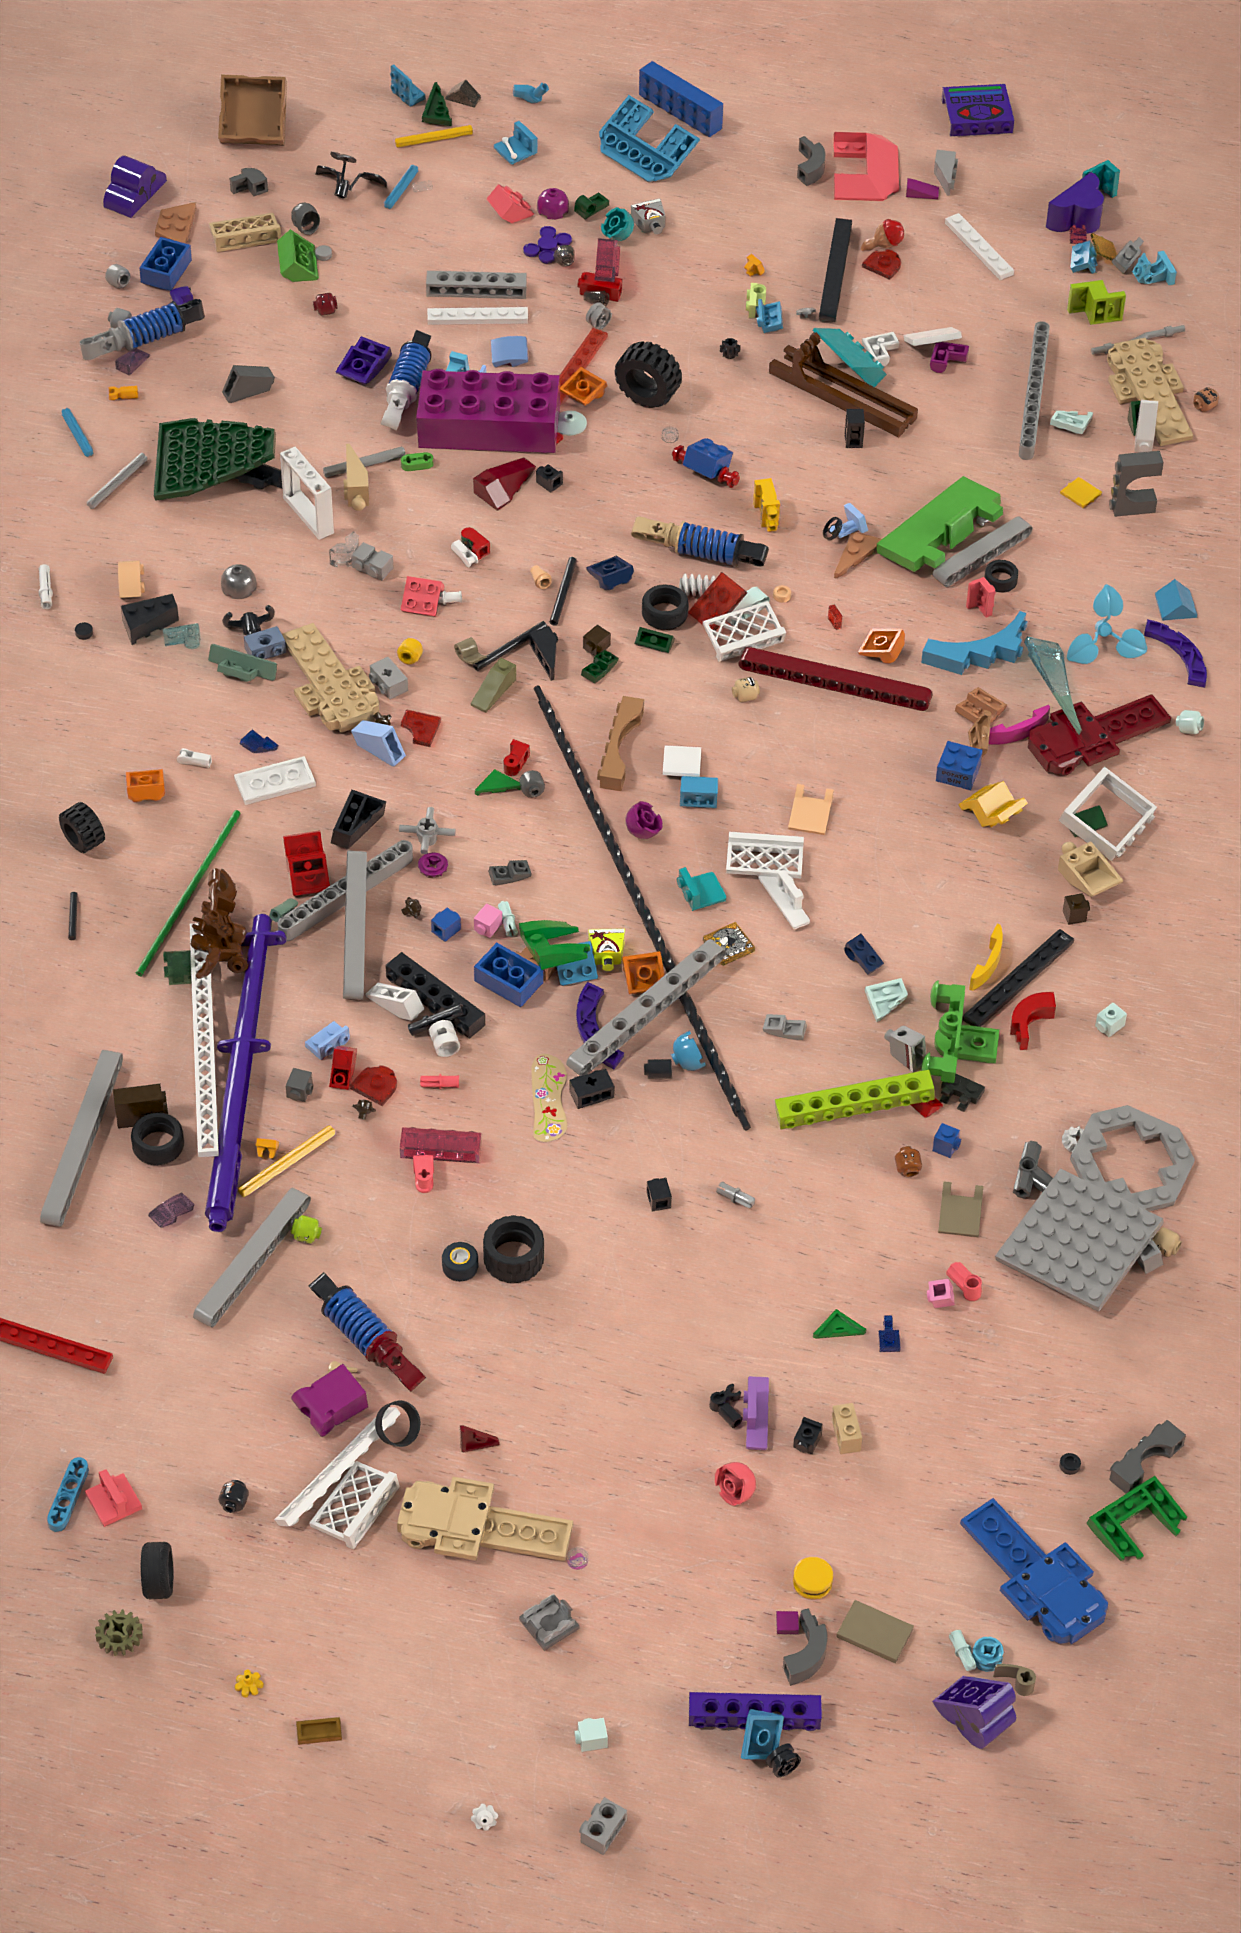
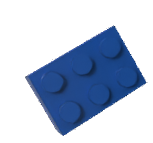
M160 237L139 267L141 283L171 291L192 261L191 245Z
M496 942L474 966V981L515 1005L522 1007L543 984V970L538 965Z

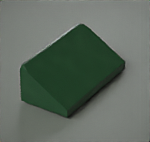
M639 627L634 644L669 653L675 638L669 634Z
M1100 805L1074 814L1094 831L1108 826ZM1071 831L1074 837H1078V835Z

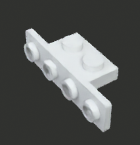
M785 870L779 871L777 877H758L793 929L810 923V919L802 909L803 893L800 889H797L793 878L788 876Z

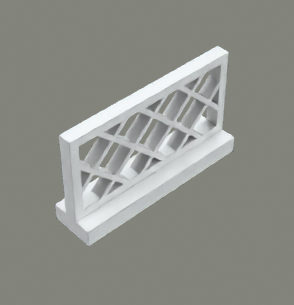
M768 601L703 621V626L717 653L716 658L718 662L740 656L746 647L762 649L784 642L786 636L784 627L780 626ZM766 608L768 611L767 617L757 613L758 610ZM749 614L752 615L753 618L751 622H749L745 619H742V615ZM755 617L765 621L763 626L753 623ZM733 619L737 622L733 627L726 624V620ZM739 622L748 626L746 632L737 628ZM769 622L774 624L776 629L769 630L764 627ZM716 624L721 627L719 631L716 632L712 630L709 625ZM723 627L732 631L730 637L720 633ZM751 627L760 630V633L757 635L748 632ZM736 632L744 637L741 640H736L732 636ZM718 637L727 640V644L719 646L717 643Z
M729 832L726 873L777 877L779 871L785 870L788 876L801 879L804 837ZM732 850H739L743 852L736 855ZM751 851H753V852H761V853H760L759 855H757V856H754V855L751 853ZM769 853H779V855L774 858ZM788 854H796L799 856L792 859ZM745 855L751 858L746 863L741 859ZM764 856L770 860L765 864L760 861ZM783 857L789 861L785 865L779 862ZM736 861L741 865L738 868L730 867ZM756 863L760 867L757 869H752L750 865ZM775 864L778 869L771 870L768 867ZM793 865L798 869V872L789 871L787 868Z
M356 1461L310 1521V1527L342 1540L346 1543L347 1547L354 1549L399 1489L400 1485L397 1474L390 1471L386 1474ZM358 1469L366 1472V1476L354 1479V1474ZM376 1478L383 1479L380 1484L371 1486L370 1480ZM368 1481L369 1487L357 1490L356 1484ZM354 1486L355 1491L342 1494V1490L345 1487ZM371 1492V1497L368 1500L360 1502L359 1495ZM357 1498V1503L345 1506V1499ZM342 1501L343 1507L331 1510L330 1506L334 1502ZM359 1508L360 1511L357 1515L348 1517L347 1511ZM345 1513L346 1518L333 1521L332 1515ZM330 1516V1523L323 1525L318 1523L321 1518ZM348 1525L344 1533H340L335 1529L337 1526Z

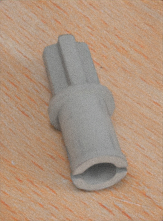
M721 1182L718 1185L724 1188L725 1191L717 1187L716 1192L731 1199L732 1203L737 1202L747 1208L754 1206L755 1198L742 1192L740 1188H734L725 1182Z

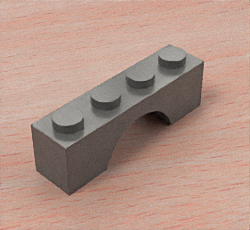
M1166 1420L1163 1424H1157L1148 1437L1144 1436L1139 1441L1136 1448L1129 1449L1120 1462L1116 1461L1111 1466L1109 1480L1127 1494L1142 1484L1144 1470L1141 1462L1150 1456L1156 1455L1171 1458L1184 1446L1186 1434L1169 1420Z

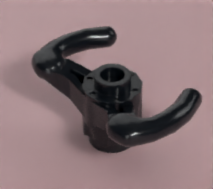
M266 605L265 610L268 612L267 614L258 617L253 612H247L243 614L240 620H230L233 614L227 612L222 622L226 628H239L243 630L244 635H250L261 631L260 625L271 621L275 616V610L270 605Z

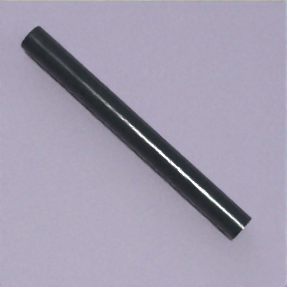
M569 557L549 621L553 626L558 625L577 563L575 557Z
M541 621L486 655L487 658L474 663V669L479 671L528 641L529 632L545 628L547 624Z

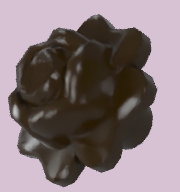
M376 712L373 715L376 719L375 723L391 725L390 714L381 715L380 712Z
M407 897V900H405L406 907L401 909L403 915L410 914L414 918H418L422 908L419 901Z
M359 1100L357 1104L352 1106L359 1112V1119L366 1120L367 1114L376 1111L369 1100Z

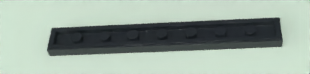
M1061 929L1057 930L963 1015L962 1020L970 1026L981 1027L1074 943V938Z

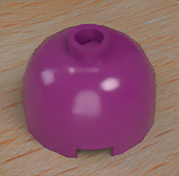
M546 189L538 197L537 211L539 215L547 216V219L556 220L563 218V214L569 212V199L565 192L560 189Z
M644 801L633 805L625 817L629 833L643 840L652 838L663 828L660 814L656 815L651 809L653 806Z

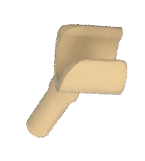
M336 1361L331 1362L327 1374L341 1364ZM346 1367L351 1373H357V1368Z

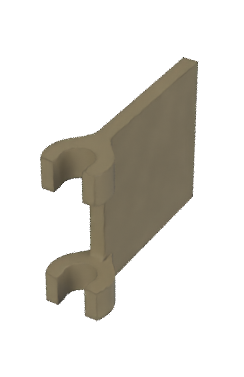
M944 1181L938 1233L978 1237L984 1186L976 1185L974 1197L951 1195L952 1182Z

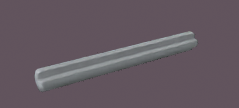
M401 446L359 459L364 467L400 458L405 455V449ZM347 461L324 467V476L331 477L346 473Z
M140 453L89 499L87 505L90 509H94L148 459L144 453Z

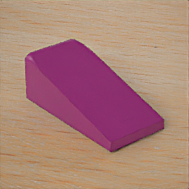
M907 178L906 197L938 199L939 187Z

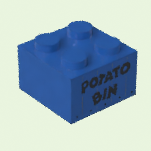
M947 741L937 766L936 781L971 790L981 766L983 750Z

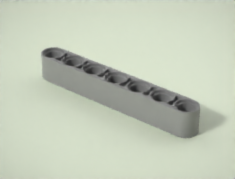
M1020 516L1015 517L941 563L934 569L933 577L945 587H948L1026 539L1032 533L1033 527Z

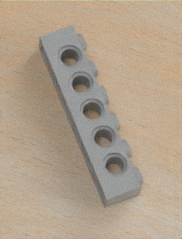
M427 271L426 297L526 299L527 273Z

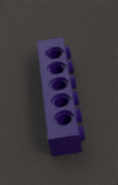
M689 1692V1726H694L695 1728L716 1727L725 1729L727 1727H738L739 1729H746L748 1713L750 1709L769 1713L780 1712V1715L784 1716L783 1730L804 1729L806 1731L821 1729V1695ZM713 1710L715 1713H708L707 1711ZM732 1710H733V1711H736L737 1713H736V1714H731V1713H729V1711H732ZM801 1712L803 1715H796L795 1713Z

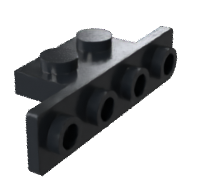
M262 464L235 477L239 482L252 484L258 489H264L269 485L282 488L281 469L267 464Z

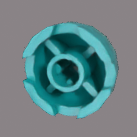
M619 207L611 209L605 215L607 218L604 224L601 223L602 233L613 241L627 239L634 229V219L631 214Z

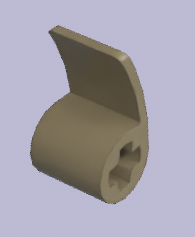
M472 637L454 645L457 656L467 664H474L487 658V656L478 653L477 644Z
M997 1664L995 1666L993 1677L1015 1678V1691L1019 1695L1029 1696L1033 1693L1036 1681L1034 1671L1012 1664Z

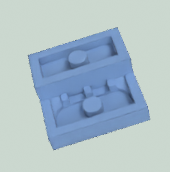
M507 336L491 340L492 364L494 367L511 363L515 367L527 363V338L524 336Z

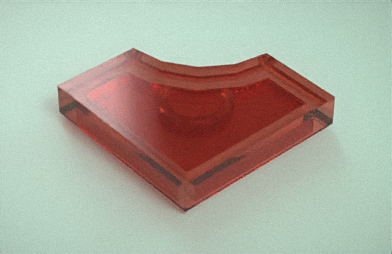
M406 709L401 721V727L408 729L412 733L413 744L431 747L440 726L441 717Z

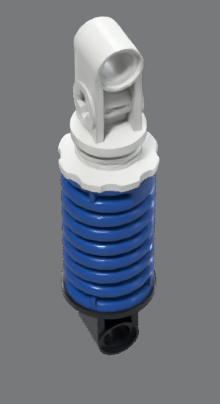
M416 330L412 341H407L401 346L394 371L385 389L389 405L384 413L381 425L397 430L403 410H406L412 402L416 401L417 392L421 385L422 372L427 369V365L432 358V353L428 348L431 335Z

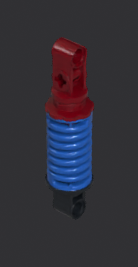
M324 1272L308 1285L317 1297L324 1301L321 1308L322 1314L330 1318V1321L360 1350L367 1361H377L380 1367H388L410 1392L426 1379L425 1375L402 1354V1346L396 1343L397 1334L387 1328L385 1323H382V1320L362 1302V1299L357 1297V1294L350 1286L345 1285L338 1288Z

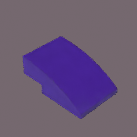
M361 336L356 345L350 347L335 372L366 385L379 374L392 356L391 348Z

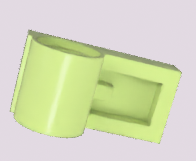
M751 283V289H747V299L750 301H746V311H749V318H755L758 299H762L763 304L766 302V287L763 284Z

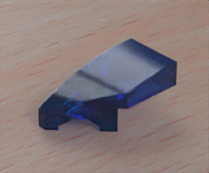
M253 729L240 740V745L252 753L274 751L279 747L268 736L263 738Z

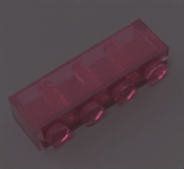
M598 238L595 280L614 282L615 276H618L621 246H617L618 240Z
M402 1127L400 1158L413 1159V1156L433 1155L434 1161L479 1164L482 1145L481 1133Z

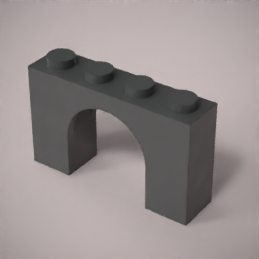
M1160 451L1118 455V461L1115 462L1116 474L1113 475L1114 487H1111L1112 499L1109 500L1110 510H1113L1115 517L1156 512L1157 498L1154 488L1130 490L1127 489V486L1138 478L1162 476L1164 462Z

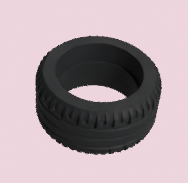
M667 584L654 586L647 590L642 598L643 619L653 628L671 630L681 626L688 617V597L684 591L676 586ZM668 603L677 608L671 611H660L653 606Z
M151 1113L141 1117L134 1124L131 1131L133 1152L139 1160L150 1165H165L174 1161V1159L179 1157L184 1147V1135L181 1124L176 1118L165 1113ZM154 1132H165L173 1136L168 1143L161 1146H150L142 1142L147 1135Z
M147 1542L142 1546L140 1563L143 1596L149 1600L167 1599L173 1593L174 1583L171 1545L168 1542Z

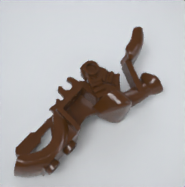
M215 868L210 871L208 877V899L211 902L203 901L201 906L202 918H193V921L199 925L192 924V928L200 931L203 936L200 934L192 935L190 945L196 950H208L209 953L206 956V962L203 963L202 968L196 973L198 979L208 976L218 962H227L228 969L234 973H243L248 969V963L243 957L241 948L247 933L246 928L232 922L230 916H228L229 913L233 912L236 902H234L237 894L236 883L233 882L230 875L224 869L219 870Z

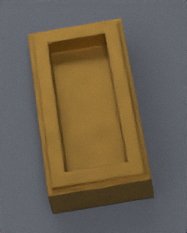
M340 1717L296 1721L298 1745L342 1740Z

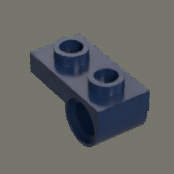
M861 933L845 944L844 951L847 957L852 961L856 960L867 975L884 964Z

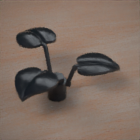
M332 151L330 153L334 159L343 161L342 173L318 165L315 175H337L334 195L340 198H347L348 191H352L353 186L360 177L378 182L387 188V182L382 176L369 172L359 173L352 184L349 185V181L344 180L346 163H356L357 160L346 154Z

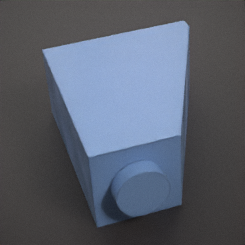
M362 720L351 730L359 747L391 766H395L406 756L393 726Z

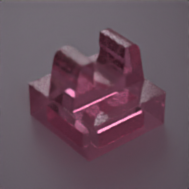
M1076 225L1070 228V244H1079L1087 241L1085 225H1082V228H1076Z

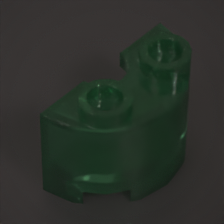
M191 950L164 951V963H167V966H164V977L168 978L169 985L192 984Z

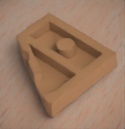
M987 710L983 711L968 731L970 747L983 750L982 757L987 753L991 711Z

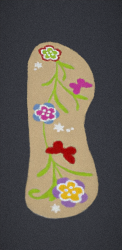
M540 1054L535 1057L531 1067L535 1112L533 1136L537 1141L550 1142L560 1138L567 1130V1119L561 1102V1092L566 1083L567 1073L564 1064L557 1057L549 1054Z

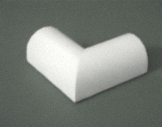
M894 332L862 338L865 350L875 357L873 361L876 362L878 360L884 367L890 360L887 351L899 348V341Z

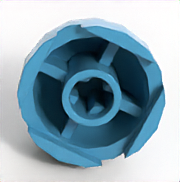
M689 1030L674 1041V1053L671 1056L676 1065L680 1064L687 1071H695L705 1067L706 1063L701 1064L700 1059H703L694 1038L689 1039L688 1035L691 1034Z

